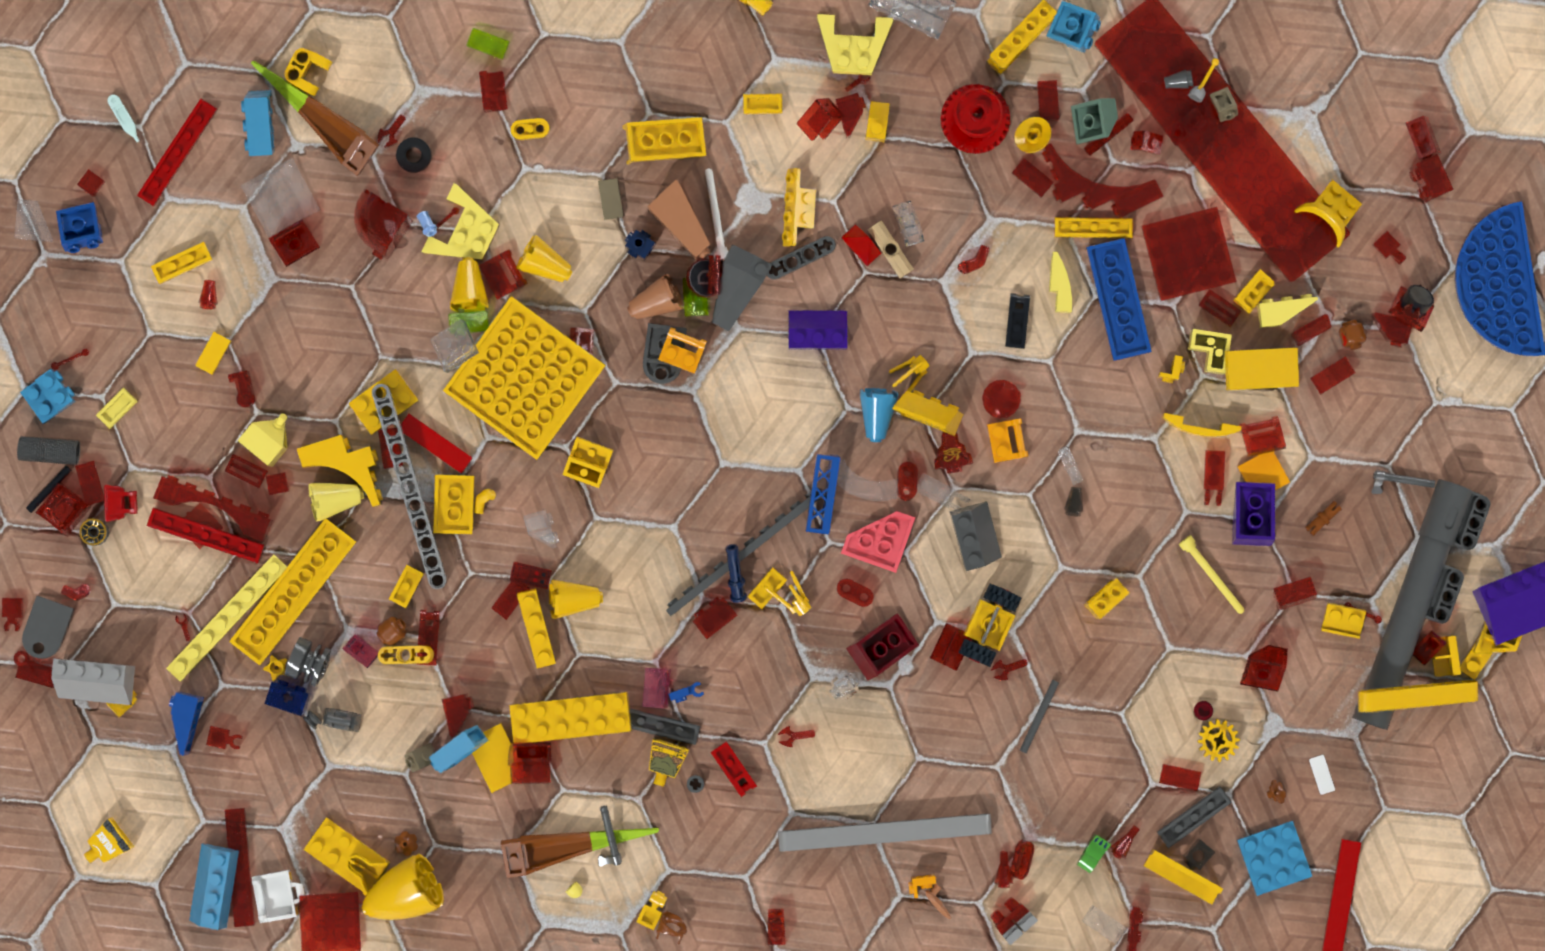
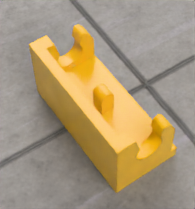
M1260 269L1233 301L1250 314L1275 285L1274 281Z

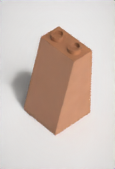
M675 180L647 206L648 210L696 261L699 258L703 260L710 254V243L679 182Z

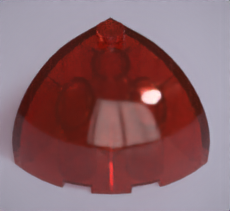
M364 189L354 209L356 231L361 240L373 250L372 254L380 260L383 257L388 260L413 223V220L409 215L389 202L385 203L381 197Z

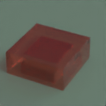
M88 169L77 185L94 197L105 181Z

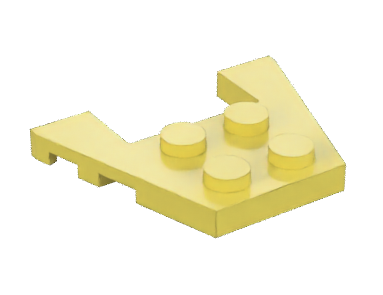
M817 14V20L832 72L836 74L872 75L893 24V18L876 17L875 36L870 37L834 35L835 15Z
M454 183L447 200L464 207L463 213L448 244L433 237H428L422 252L425 254L459 258L471 257L476 260H483L499 224Z

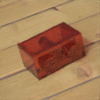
M1421 116L1406 122L1420 160L1424 161L1441 154L1428 117Z

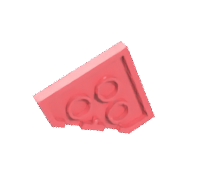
M896 511L847 535L841 554L896 573L915 517Z

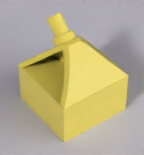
M282 413L275 420L252 422L237 441L266 465L273 467L288 449L285 428L287 415Z

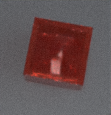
M1438 154L1410 167V178L1413 182L1417 183L1419 188L1417 190L1418 195L1425 203L1454 190Z

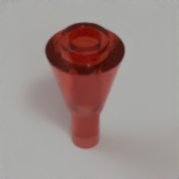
M1133 825L1127 835H1124L1110 846L1111 854L1118 859H1126L1133 838L1140 829Z
M1006 851L1000 852V864L994 884H998V888H1010V884H1014L1008 864V852Z

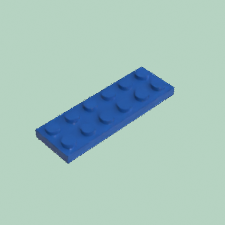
M1125 238L1086 247L1113 361L1152 352Z

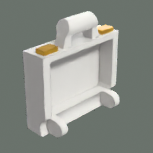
M290 870L252 877L260 923L298 916L296 903L306 898L303 883L292 882ZM293 887H296L298 899L294 897Z

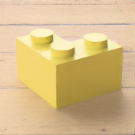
M1192 329L1190 331L1188 350L1207 353L1204 372L1224 375L1226 374L1225 351H1230L1232 335Z

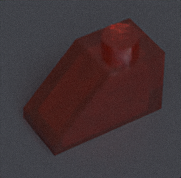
M858 93L835 99L846 139L851 137L863 115V108H866L863 96L859 97Z
M1377 312L1372 313V319L1385 341L1391 342V346L1402 348V345L1408 344L1413 321Z

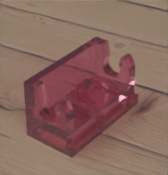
M645 668L642 707L668 708L671 669Z

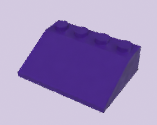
M1545 562L1488 583L1472 591L1495 645L1545 626Z

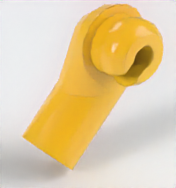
M484 489L476 496L474 513H484L485 503L489 500H494L496 497L494 490Z

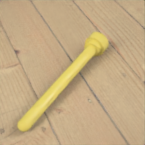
M1191 535L1186 537L1178 545L1183 551L1190 552L1239 614H1242L1244 607L1197 550L1194 538Z

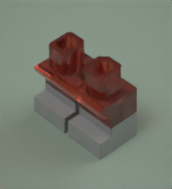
M1012 897L1004 903L1010 910L1008 914L1004 916L997 909L990 915L995 923L994 926L1009 945L1013 944L1023 935V932L1015 925L1012 919L1024 932L1038 921L1021 902L1018 903Z

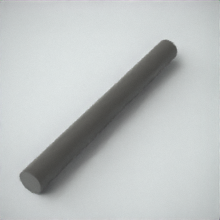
M1051 681L1019 751L1027 754L1059 682Z

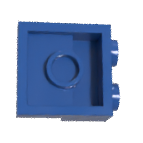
M94 202L56 211L61 245L65 252L77 253L83 247L94 249L100 243H103L101 226L98 222Z

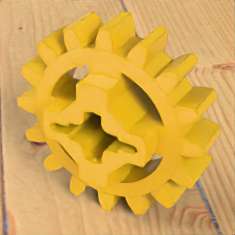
M1219 719L1215 720V724L1208 721L1209 727L1202 726L1204 732H1198L1201 739L1197 740V743L1202 744L1198 749L1200 751L1205 750L1203 756L1210 755L1211 761L1215 757H1217L1218 762H1221L1222 757L1225 760H1229L1228 754L1234 756L1233 749H1239V746L1235 745L1236 742L1240 741L1239 738H1235L1238 731H1232L1233 724L1226 726L1227 721L1225 720L1222 724H1220ZM1219 727L1217 732L1213 734L1208 733L1213 728ZM1226 730L1231 736V741H1229L1225 735ZM1221 735L1220 739L1223 740V743H1219L1216 746L1214 738H1218ZM1206 740L1211 744L1210 750L1207 748ZM1224 747L1228 748L1227 751L1218 754L1220 749Z

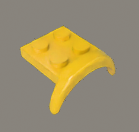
M1332 179L1315 202L1302 204L1295 209V212H1311L1327 221L1336 233V247L1339 248L1345 238V226L1361 207L1362 203Z

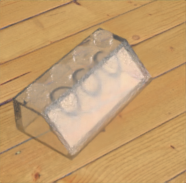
M870 0L868 6L930 37L939 39L957 2L954 0Z

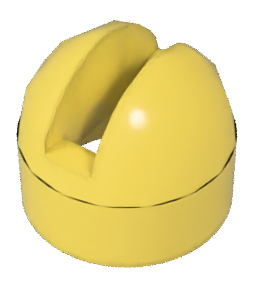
M576 881L565 892L569 897L578 898L582 894V887Z

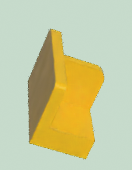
M1456 636L1430 638L1434 676L1461 675Z

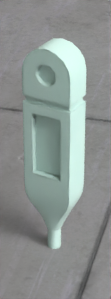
M110 95L108 97V104L122 128L136 142H139L136 125L121 99L117 95Z

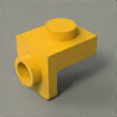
M1173 356L1170 374L1158 373V377L1162 378V382L1173 383L1174 380H1179V375L1184 372L1185 368L1182 356Z

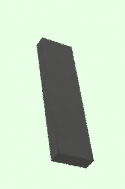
M630 708L633 730L696 745L700 726Z
M1219 786L1157 831L1165 845L1170 848L1232 802Z

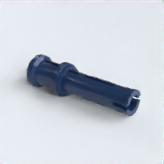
M731 544L726 546L730 574L728 586L731 588L730 600L739 603L747 599V593L744 591L745 579L741 575L738 546Z

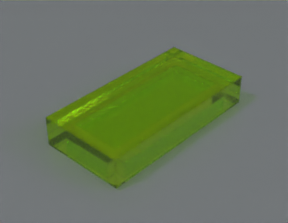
M473 28L466 46L503 60L510 41Z

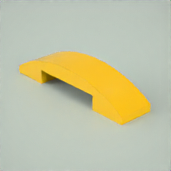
M1162 414V418L1176 429L1202 437L1226 436L1241 431L1242 427L1221 423L1219 430L1185 425L1183 424L1184 416Z

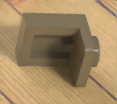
M429 743L404 755L406 765L411 769L412 773L431 764L429 757L435 753L432 744Z

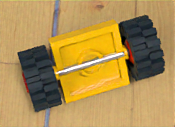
M989 583L983 598L996 604L992 605L979 599L963 634L978 641V644L964 639L958 653L977 663L991 667L997 653L983 646L987 645L1000 651L1016 616L1003 610L1002 607L1016 612L1022 597Z

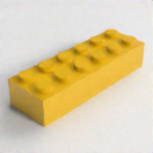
M628 692L509 705L513 744L632 731Z

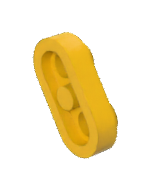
M542 118L515 121L511 125L510 130L515 139L530 140L546 137L549 134L550 126ZM539 125L544 127L542 132L536 130ZM520 127L524 128V133L522 134L517 133V129Z

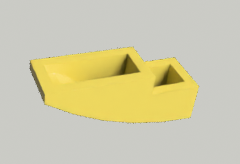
M1053 252L1049 292L1056 293L1055 312L1071 313L1072 294L1068 274L1058 252Z

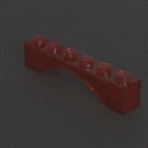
M174 476L161 477L153 497L154 499L172 506L188 502H203L214 505L230 515L239 525L244 535L265 542L273 522L272 519H269V514L258 511V514L251 511L252 507L242 503L240 506L232 504L234 501L224 496H222V499L214 497V492L206 489L201 492L196 490V485L186 482L185 485L178 482L179 478Z

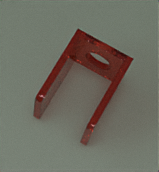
M830 98L816 99L798 120L797 125L811 141H814L818 135L822 139H826L845 115Z

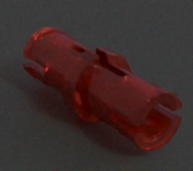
M708 255L709 271L706 273V277H708L707 295H713V287L714 294L720 295V278L722 277V273H720L721 256L715 255L714 263V255Z

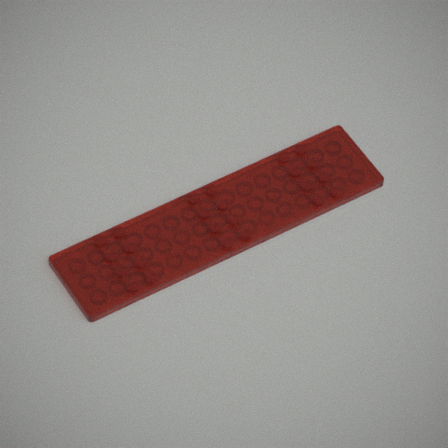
M1145 0L1095 41L1094 46L1289 282H1294L1337 246L1336 233L1327 221L1311 212H1295V209L1300 205L1315 202L1319 194L1218 71L1214 68L1203 88L1206 94L1202 102H1197L1188 96L1194 86H1200L1212 64L1159 0ZM1185 69L1186 71L1191 70L1194 86H1189V89H1166L1164 77ZM1228 87L1237 104L1238 115L1231 120L1220 122L1218 113L1210 99V94ZM1346 226L1344 240L1350 236V231Z

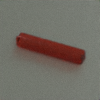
M1126 113L1117 120L1109 137L1090 142L1084 147L1085 152L1091 156L1133 122L1131 115Z

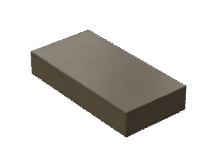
M618 179L598 181L604 220L622 218L623 210Z

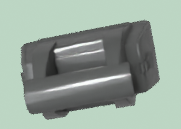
M325 708L322 725L359 732L362 715L344 710Z

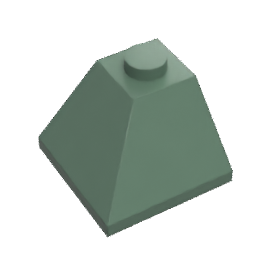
M1100 98L1071 106L1076 144L1109 137L1118 119L1115 98Z

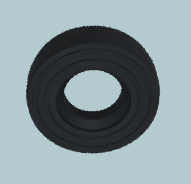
M415 137L407 138L399 144L396 151V159L400 167L405 171L418 173L429 165L431 150L422 139ZM410 148H417L421 151V158L418 162L412 163L407 160L406 153Z

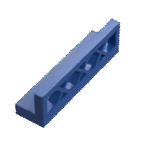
M816 455L806 532L828 535L830 533L841 458L838 455ZM821 459L830 460L829 468L826 472H823L820 468ZM825 477L827 480L826 488L821 492L817 487V481ZM822 496L824 499L823 508L817 511L814 507V501ZM819 515L821 518L820 529L811 528V521Z

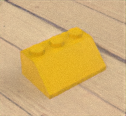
M913 390V393L906 391L892 408L905 417L955 436L964 415L958 411L959 407L948 404V406L942 405V401L931 397L929 400L924 398L925 394Z

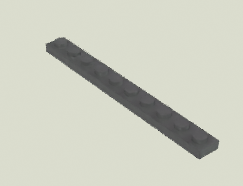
M811 491L805 495L807 499L804 502L800 503L797 501L790 507L792 510L787 515L782 513L775 519L776 524L771 528L767 525L759 531L761 535L757 539L752 537L745 542V548L739 552L740 562L808 509ZM822 496L816 499L814 503L817 502L820 498H822ZM721 561L713 568L715 570L714 573L710 576L706 573L698 580L700 584L695 588L692 586L688 587L682 592L684 596L681 599L675 598L667 604L669 608L666 610L670 616L674 615L729 571L728 562L724 564Z

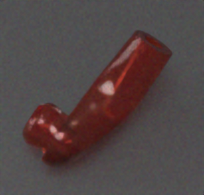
M981 245L973 258L958 264V271L968 274L983 267L990 248Z

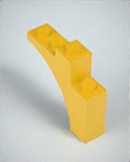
M343 435L297 448L302 468L324 466L342 471L363 488L372 507L381 505L383 496L381 490L376 489L375 482H377L375 471L370 470L371 467L377 466L376 461L379 460L376 449L372 450V447L369 446L349 453L348 449H351L348 438H344Z

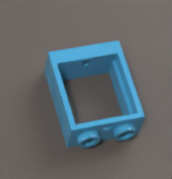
M475 725L460 733L429 757L431 765L436 771L442 773L457 765L489 740L479 726Z

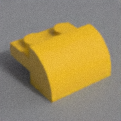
M576 437L562 475L600 488L614 450Z

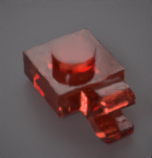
M1388 231L1373 244L1375 249L1385 259L1391 256L1399 265L1406 259L1405 255L1397 250L1401 244Z

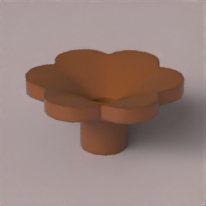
M1272 780L1267 796L1270 799L1273 798L1275 802L1278 801L1282 804L1285 801L1286 792L1281 782Z
M404 831L400 836L395 837L396 852L409 856L412 851H416L418 849L416 835Z

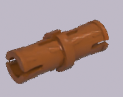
M1332 501L1322 513L1319 512L1317 514V517L1305 529L1309 531L1315 526L1310 532L1312 536H1315L1325 524L1328 525L1330 520L1342 510L1341 507L1338 506L1332 511L1337 505L1335 501Z

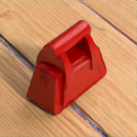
M104 485L105 521L112 522L123 519L128 513L138 514L137 491L125 492L123 487ZM128 496L130 509L125 508V497Z

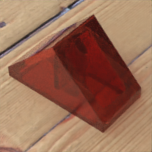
M1429 630L1416 645L1413 656L1425 666L1446 645V642L1434 631Z

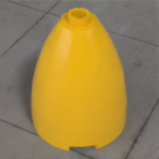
M418 854L407 858L391 868L372 886L365 896L362 904L363 913L376 919L400 920L421 916L439 909V907L443 906L444 894L441 883L437 884V880L432 873L434 868L423 855Z

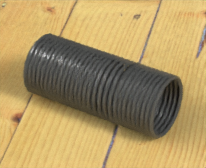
M20 436L18 440L17 458L19 461L77 465L79 462L80 442L78 440Z

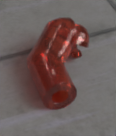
M81 584L80 587L75 589L64 585L61 594L78 601L87 597L91 589L88 584Z

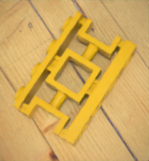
M1042 0L990 54L987 63L1001 75L1053 22L1057 11L1045 0Z

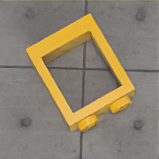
M1113 578L1092 596L1084 606L1096 619H1101L1129 594V591L1117 578Z

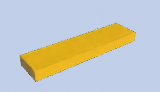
M1055 217L1054 237L1133 238V218Z

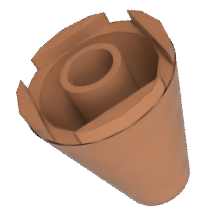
M669 274L663 275L633 298L627 307L630 316L638 320L684 309L682 307L684 305L677 286H673L670 283L673 280Z

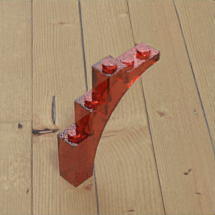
M1051 143L1043 148L1044 152H1041L1046 163L1049 162L1052 167L1050 173L1053 179L1058 180V183L1053 185L1054 190L1051 192L1056 201L1059 200L1061 204L1082 194L1081 201L1084 207L1089 208L1090 211L1112 202L1113 205L1110 207L1114 215L1123 218L1164 197L1155 179L1143 184L1127 187L1108 186L1093 182L1071 169L1059 157Z

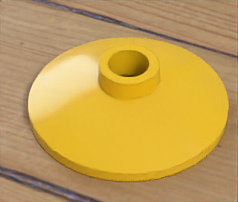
M1031 117L1024 120L1015 132L1014 140L1016 146L1025 153L1040 151L1048 144L1051 138V126L1041 117Z

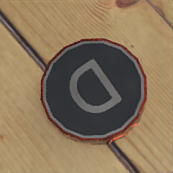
M697 260L687 270V286L697 297L708 298L715 296L719 293V280H721L723 271L713 260Z

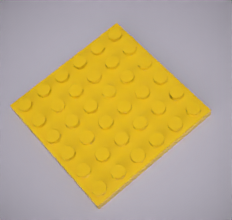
M511 296L443 391L538 460L606 365Z

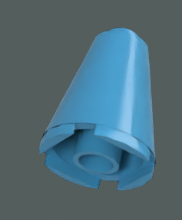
M865 388V391L860 389L865 433L871 442H881L882 439L886 438L894 413L892 408L899 397L897 391L892 390V394L887 393V389Z

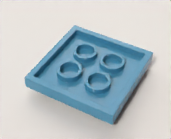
M1293 821L1237 840L1256 896L1312 877Z

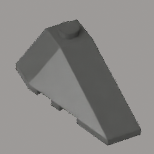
M732 244L722 264L723 272L721 280H719L720 288L715 302L712 323L726 331H730L763 283L772 265Z

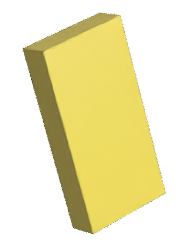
M123 387L96 416L111 429L138 401Z

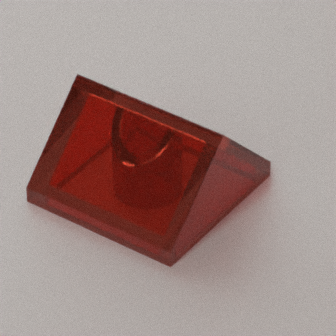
M303 219L268 238L286 267L320 248Z

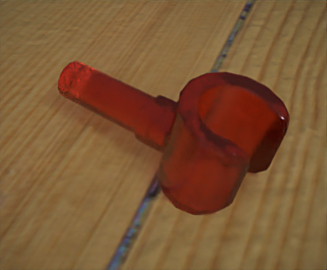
M859 74L857 79L848 85L845 90L848 92L860 83L866 84L870 77L867 80H863L861 74Z
M184 614L185 620L180 622L179 617L176 615L175 620L181 625L186 641L191 640L187 629L188 616Z

